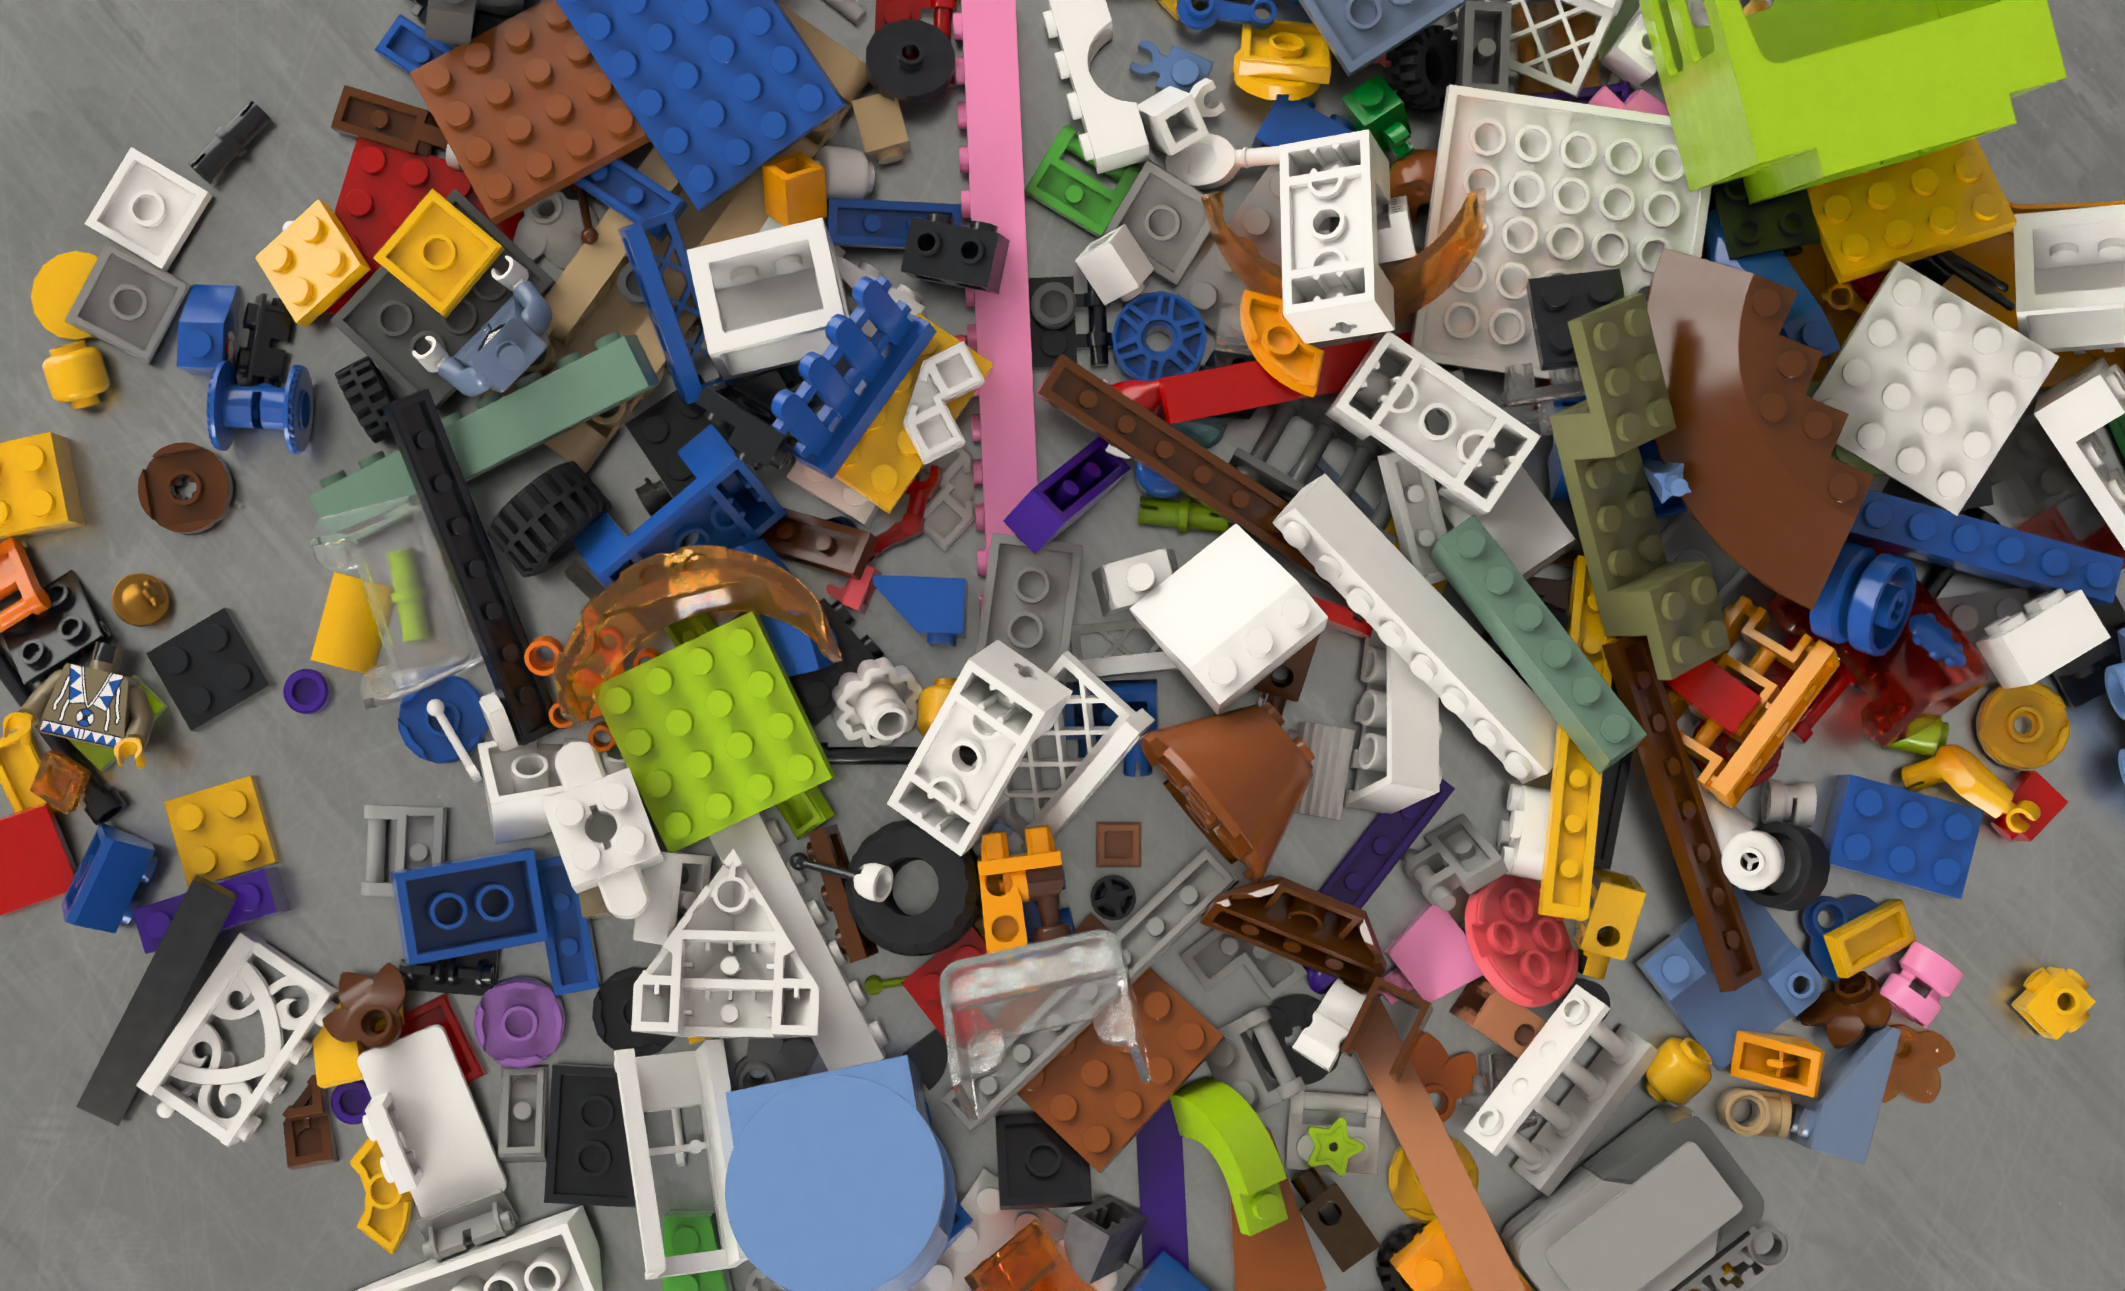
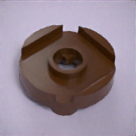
M174 443L159 449L152 456L154 458L148 463L146 470H142L138 481L139 500L144 512L160 526L176 533L194 534L211 528L216 522L223 520L228 515L230 510L229 504L233 495V482L228 467L217 453L193 443ZM188 476L189 481L196 483L197 488L192 493V498L185 501L183 495L175 494V487L182 485V477Z

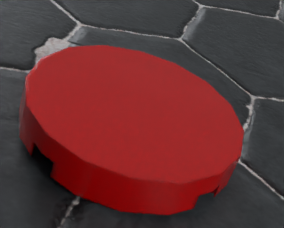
M1311 596L1328 616L1327 628L1358 637L1371 638L1373 627L1363 617L1361 621L1357 620V617L1354 616L1355 612L1350 611L1351 608Z

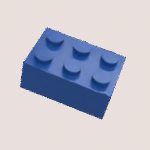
M1851 774L1837 775L1821 840L1828 850L1831 867L1944 898L1962 899L1984 811Z
M522 848L390 871L404 961L408 965L548 940L534 849Z

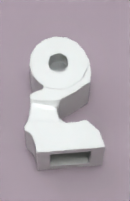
M1337 978L1318 1009L1313 1013L1311 1025L1304 1028L1293 1045V1050L1330 1072L1339 1056L1340 1044L1346 1039L1367 994H1360L1345 985L1343 980Z

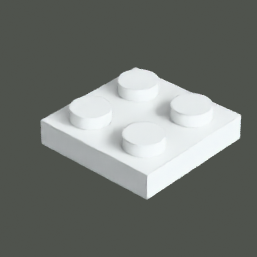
M131 147L85 224L167 272L213 195Z

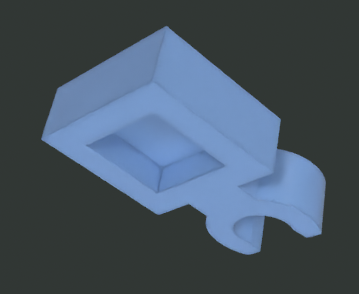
M1142 40L1138 45V50L1150 55L1152 61L1146 66L1131 62L1129 71L1139 78L1158 77L1159 79L1155 87L1156 91L1160 92L1172 86L1190 93L1192 87L1197 82L1209 77L1214 61L1172 45L1167 57L1160 54L1158 47L1154 43Z

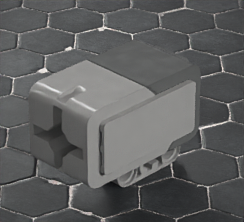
M1681 1104L1677 1107L1664 1105L1651 1111L1589 1159L1583 1166H1580L1562 1180L1550 1197L1544 1194L1509 1221L1501 1234V1240L1508 1255L1536 1291H1689L1691 1289H1698L1699 1291H1748L1779 1267L1788 1258L1790 1252V1240L1787 1234L1774 1224L1761 1219L1764 1212V1200L1760 1192L1710 1127L1693 1110ZM1764 1232H1771L1774 1238L1773 1247L1765 1254H1757L1755 1250L1757 1237ZM1740 1250L1753 1260L1754 1263L1752 1265L1744 1262L1745 1258L1738 1254ZM1725 1263L1733 1266L1731 1271L1734 1277L1729 1281L1723 1277L1724 1271L1721 1267Z

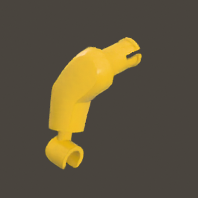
M1942 745L1939 747L1936 756L1902 768V780L1904 785L1909 787L1910 791L1918 793L1929 787L1946 782L1960 796L1994 818H1998L2002 813H2005L2007 815V826L2015 833H2023L2030 827L2026 821L2020 818L2019 813H2023L2032 821H2036L2041 815L2040 808L2032 801L2023 800L2017 804L2013 803L2014 793L1975 755L1959 745Z

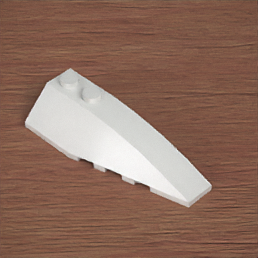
M582 1205L509 1230V1234L506 1237L500 1236L477 1246L474 1243L468 1245L466 1250L445 1257L443 1261L438 1262L436 1259L423 1262L355 1291H603L600 1247Z

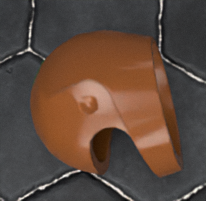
M1415 149L1414 152L1403 159H1396L1389 168L1390 199L1406 196L1411 222L1418 224L1420 205L1430 203L1437 159V151L1431 149Z

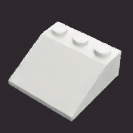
M1237 524L1233 525L1129 608V611L1217 715L1221 714L1325 630L1328 616L1300 583Z

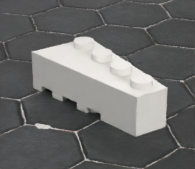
M1373 629L1371 638H1365L1360 680L1368 683L1367 691H1365L1359 704H1357L1355 722L1362 724L1359 750L1352 749L1349 768L1357 769L1354 790H1346L1344 806L1393 814L1440 792L1442 768L1439 765V741L1442 734V726L1439 721V696L1423 680L1412 673L1409 665L1392 647L1386 645Z

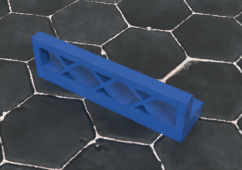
M667 211L622 227L618 231L679 398L682 402L691 404L698 400L704 387L722 382L724 379L718 371L720 377L700 384L693 365L698 352L708 357L710 356L707 350L701 348L705 335L688 256L672 211ZM661 224L665 225L670 239L663 258L653 254L645 230ZM673 251L679 266L669 261ZM667 266L683 274L686 285L679 301L668 296L662 280V275ZM689 294L695 309L685 305ZM682 309L699 318L701 329L694 344L684 340L677 320ZM732 379L725 380L729 384H733Z

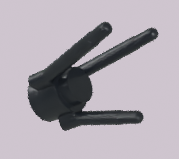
M1951 250L1913 261L1910 265V268L1940 286L1954 274L2009 311L2015 309L2014 302L1991 287L1993 286L2002 292H2006L2009 289L2008 284L1956 255Z

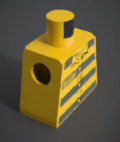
M1593 867L1589 917L1585 921L1576 920L1573 938L1579 949L1583 950L1578 968L1579 973L1596 979H1604L1610 958L1625 960L1646 897V892L1635 877ZM1610 926L1606 932L1598 934L1601 928Z

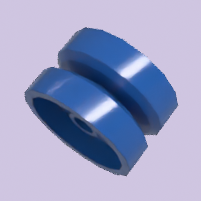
M1851 541L1845 542L1814 609L1810 610L1811 631L1816 637L1836 644L1849 641L1855 650L1873 656L1885 655L1899 639L1910 616L1917 583L1915 565L1910 559L1891 553H1881L1877 556L1871 547Z

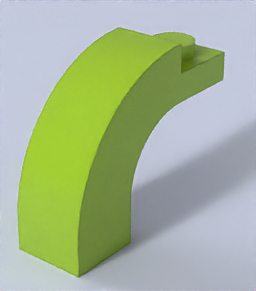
M1205 1077L1179 1088L1170 1098L1179 1134L1182 1137L1201 1143L1219 1164L1228 1184L1240 1232L1253 1236L1287 1220L1288 1216L1279 1182L1287 1179L1284 1167L1268 1131L1252 1107L1233 1088L1216 1079Z

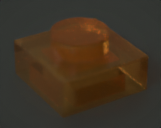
M58 749L45 752L30 791L64 814L76 811L91 771Z

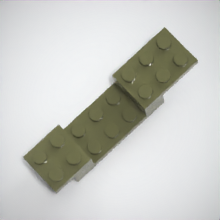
M1642 293L1628 295L1568 321L1587 399L1553 414L1549 418L1605 636H1647L1657 679L1673 680L1731 647L1710 562H1667L1652 498L1642 467L1643 463L1638 446L1676 429L1661 361L1644 294Z

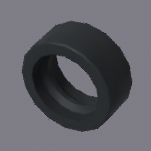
M1778 821L1763 824L1755 830L1770 834L1778 842L1785 839L1793 841L1800 851L1801 868L1799 877L1794 885L1785 893L1774 892L1768 886L1765 889L1756 891L1744 890L1745 894L1758 905L1785 911L1806 908L1817 900L1827 885L1830 872L1828 850L1821 838L1808 828ZM1747 853L1751 858L1757 857L1754 853ZM1743 858V864L1747 868L1748 862ZM1759 862L1753 863L1752 870L1758 867Z

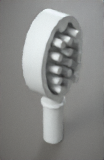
M1208 134L1173 156L1167 154L1165 164L1167 171L1194 188L1200 190L1212 189L1231 181L1241 167L1248 169L1253 166L1280 164L1279 146L1237 149L1227 139L1219 135Z

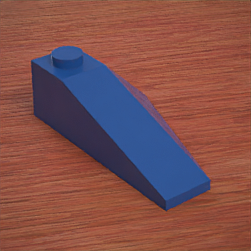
M1717 209L1709 211L1704 236L1707 260L1754 273L1798 291L1779 335L1823 352L1820 360L1842 349L1821 306L1781 250L1729 260Z

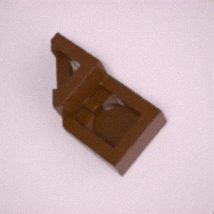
M316 1074L312 1075L307 1081L309 1085L293 1106L289 1105L282 1114L286 1117L283 1127L287 1166L292 1170L337 1162L334 1131L326 1088L323 1089L317 1086Z

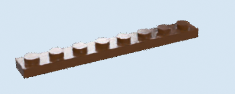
M1061 354L1058 356L1035 395L1231 524L1239 525L1248 535L1336 593H1339L1328 581L1318 575L1315 567L1297 548L1291 546L1284 539L1283 534L1272 523L1289 503L1065 355Z
M1621 636L1602 645L1620 701L1647 734L1637 746V751L1720 992L1735 991L1762 975L1732 884L1723 872L1721 864L1722 855L1663 682L1657 679L1647 636Z

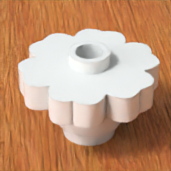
M885 657L876 660H864L860 663L857 673L847 672L840 677L838 685L831 694L837 705L833 709L831 716L847 740L853 741L860 738L868 748L878 745H889L894 739L900 737L903 733L911 731L914 727L915 720H917V699L922 692V687L906 665L894 667L891 661Z

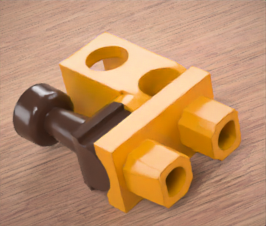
M1048 825L1024 828L1027 852L1009 855L1006 831L982 834V858L977 859L987 955L1028 949L1022 905L1025 902H1037L1042 923L1041 926L1034 929L1035 946H1052L1072 941L1070 925L1060 923L1059 893L1064 886L1061 852L1059 848H1055Z

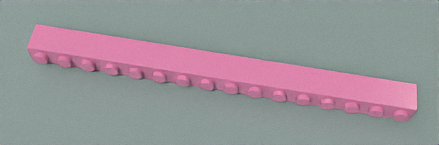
M961 0L962 13H953L954 40H963L964 57H955L956 85L965 84L966 101L957 102L958 129H967L968 146H959L960 173H969L970 190L961 191L962 218H971V221L998 226L997 233L1010 241L999 294L965 288L966 307H975L976 324L967 325L968 347L977 351L978 354L994 364L992 370L985 378L984 385L979 387L973 395L979 396L980 414H971L972 441H981L982 459H973L974 486H983L984 504H975L976 531H985L986 549H977L978 576H986L992 533L1016 536L1003 520L1038 485L1015 0ZM979 594L980 618L984 594Z

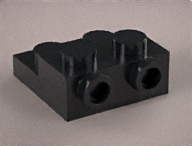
M726 381L704 387L696 404L706 409L704 416L711 422L727 429L730 425L736 427L727 444L737 449L735 456L755 468H760L762 464L766 467L772 465L780 470L784 464H791L795 458L791 453L798 441L789 431L786 435L776 431L772 424L777 417L772 413L770 407Z
M825 598L820 600L817 605L827 616L830 628L837 636L839 661L820 670L789 677L808 719L814 726H818L831 715L833 709L837 706L831 694L838 685L840 677L847 672L857 673L860 663L864 660H876L885 655L868 634L859 639L849 625L855 619L839 600L830 605Z

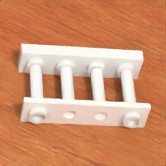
M1577 984L1463 1130L1496 1157L1505 1146L1514 1152L1519 1158L1512 1166V1169L1547 1197H1550L1660 1052L1652 1044L1623 1024L1615 1033L1601 1022L1610 1008ZM1590 1036L1603 1049L1588 1069H1585L1573 1057ZM1563 1073L1575 1083V1086L1558 1106L1545 1093L1558 1076ZM1534 1109L1547 1122L1532 1142H1529L1517 1130Z

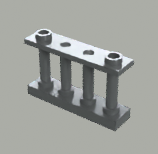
M1329 393L1275 404L1277 408L1251 453L1249 454L1237 447L1228 464L1289 503L1306 486L1308 479L1331 439L1339 438L1352 445L1355 450V454L1337 484L1350 499L1371 460H1378L1377 456L1392 452L1393 450L1372 435L1361 440L1326 416L1325 413L1336 399V396ZM1299 415L1313 423L1316 431L1292 473L1288 476L1267 464L1266 461L1292 416ZM1385 491L1370 521L1394 544L1397 537L1385 531L1392 518Z

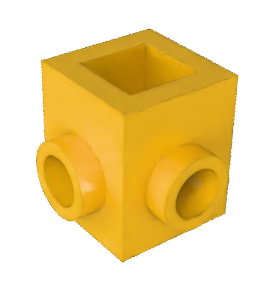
M2049 966L2047 969L2044 967L2039 968L2026 979L2023 984L2026 990L2011 1005L2042 1037L2058 1040L2066 1031L2071 1033L2087 1021L2090 1016L2087 1010L2096 1001L2086 992L2090 987L2089 984L2076 971L2071 968L2065 971L2063 968Z

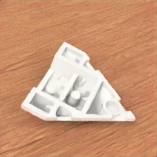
M734 849L731 850L723 861L720 870L709 885L704 887L663 943L662 949L649 967L641 973L634 983L632 1032L678 1037L787 1039L818 1036L820 988Z

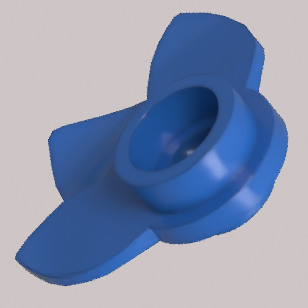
M1856 894L1841 900L1830 896H1820L1804 908L1802 922L1804 929L1811 936L1809 956L1814 966L1824 977L1832 981L1840 979V977H1837L1823 935L1879 906L1870 898ZM1821 911H1826L1830 917V922L1825 928L1818 922V915Z

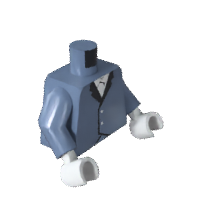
M505 256V259L509 261V268L505 274L500 273L495 268L491 270V274L495 280L510 291H513V296L453 357H449L445 349L431 336L425 337V340L432 346L426 354L419 355L415 350L412 351L413 356L428 372H438L440 377L461 393L470 397L478 396L488 390L504 392L548 347L547 328L553 315L551 307L532 282L527 281L528 270L510 256Z

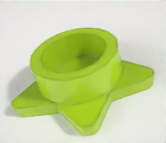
M1339 1117L1327 1128L1310 1126L1307 1129L1314 1144V1149L1307 1164L1311 1167L1329 1165L1340 1177L1346 1174L1348 1158L1363 1151L1365 1148L1363 1143L1348 1135L1347 1123L1344 1117ZM1333 1142L1338 1145L1336 1151L1329 1149V1145Z

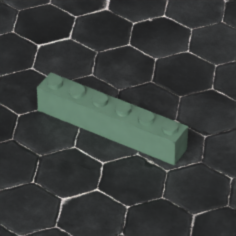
M1472 515L1437 540L1429 556L1595 771L1601 774L1633 751L1647 736L1646 732L1478 518Z

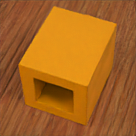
M802 152L769 161L761 166L765 214L783 226L828 217L825 170L823 166Z

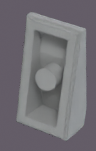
M501 1066L498 1157L504 1163L547 1162L549 1128L548 1066H529L525 1068Z

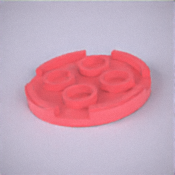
M1502 875L1473 892L1468 898L1465 910V931L1468 945L1480 971L1500 994L1510 1001L1525 1007H1543L1565 996L1571 985L1575 982L1578 971V950L1572 948L1569 934L1563 922L1566 918L1538 914L1541 889L1539 883L1529 878Z

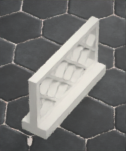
M1531 0L1509 1L1508 3H1512V8L1522 5L1529 24L1528 28L1510 35V43L1533 34L1541 56L1522 64L1514 61L1510 52L1509 70L1577 98L1614 16H1617L1624 0H1555L1559 15L1536 25L1526 3ZM1561 2L1575 8L1564 12ZM1457 8L1456 10H1454L1457 19H1458V13H1459V11H1460L1459 8ZM1584 12L1600 17L1601 20L1594 35L1576 42L1567 19ZM1563 21L1571 44L1546 54L1538 31ZM1458 23L1450 27H1447L1444 30L1450 29L1453 33H1455L1458 31ZM1453 35L1451 40L1457 39V37ZM1589 45L1582 59L1579 48ZM1574 51L1579 68L1572 84L1554 77L1549 61ZM1544 63L1547 74L1533 67Z
M1068 650L1060 656L1047 674L1059 682L1058 676L1066 668L1079 680L1081 695H1071L1066 704L1082 703L1084 726L1064 727L1063 712L1061 711L1054 723V727L1041 735H1055L1058 758H1038L1035 740L1027 749L1028 758H1022L1017 766L1030 768L1032 789H1013L1012 779L1010 778L1002 792L1010 800L1001 813L1000 818L1025 840L1020 847L1026 852L1024 828L1048 825L1053 840H1055L1155 721L1143 708L1135 712ZM1092 703H1105L1119 717L1111 726H1094ZM1065 735H1086L1088 754L1085 758H1068ZM1096 735H1103L1096 743ZM978 759L973 763L972 767L977 766ZM1069 766H1077L1070 774ZM1040 767H1059L1061 777L1059 789H1042ZM1014 798H1033L1036 816L1030 824L1016 813ZM1043 798H1050V800L1044 806Z

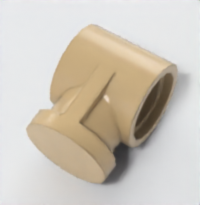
M1739 1086L1723 1091L1717 1099L1715 1106L1716 1116L1720 1124L1726 1129L1746 1137L1786 1138L1788 1136L1792 1118V1103L1789 1093L1754 1090ZM1748 1099L1752 1105V1114L1747 1121L1737 1123L1734 1118V1108L1738 1102Z

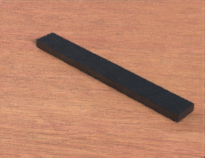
M422 389L383 405L382 408L498 698L506 711L518 745L525 746L560 728L555 727L549 720V710L553 702L543 676L534 674L526 666L524 655L530 645L430 391L429 389Z

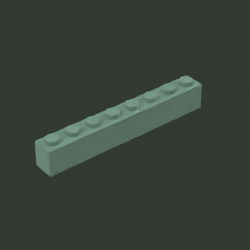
M619 331L613 332L595 341L594 345L597 350L584 357L581 356L579 351L569 354L554 362L557 368L556 371L544 377L541 376L539 371L532 373L514 383L517 388L516 391L502 397L500 392H495L475 402L478 408L477 411L465 417L459 411L442 418L443 427L465 482L660 385L637 335L621 337ZM400 450L388 456H385L383 451L367 456L358 462L360 470L348 476L344 470L334 473L319 481L322 487L321 490L309 495L333 545L349 541L421 505Z

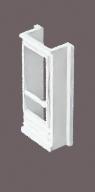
M706 1040L695 1051L635 1057L634 1048L616 1050L614 1052V1067L618 1077L646 1270L645 1280L736 1268L749 1259L741 1250L734 1237L726 1210L725 1179L734 1146L726 1100V1092L731 1091L724 1040ZM699 1106L705 1142L692 1140L689 1144L649 1149L644 1119L645 1112ZM706 1149L721 1250L665 1257L650 1156L689 1151L692 1154H698L701 1150Z

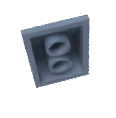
M1890 1026L1883 1028L1867 1027L1864 1036L1856 1044L1844 1048L1822 1072L1818 1097L1812 1098L1801 1095L1799 1105L1794 1104L1792 1106L1789 1130L1791 1135L1789 1140L1814 1151L1865 1165L1901 1029Z

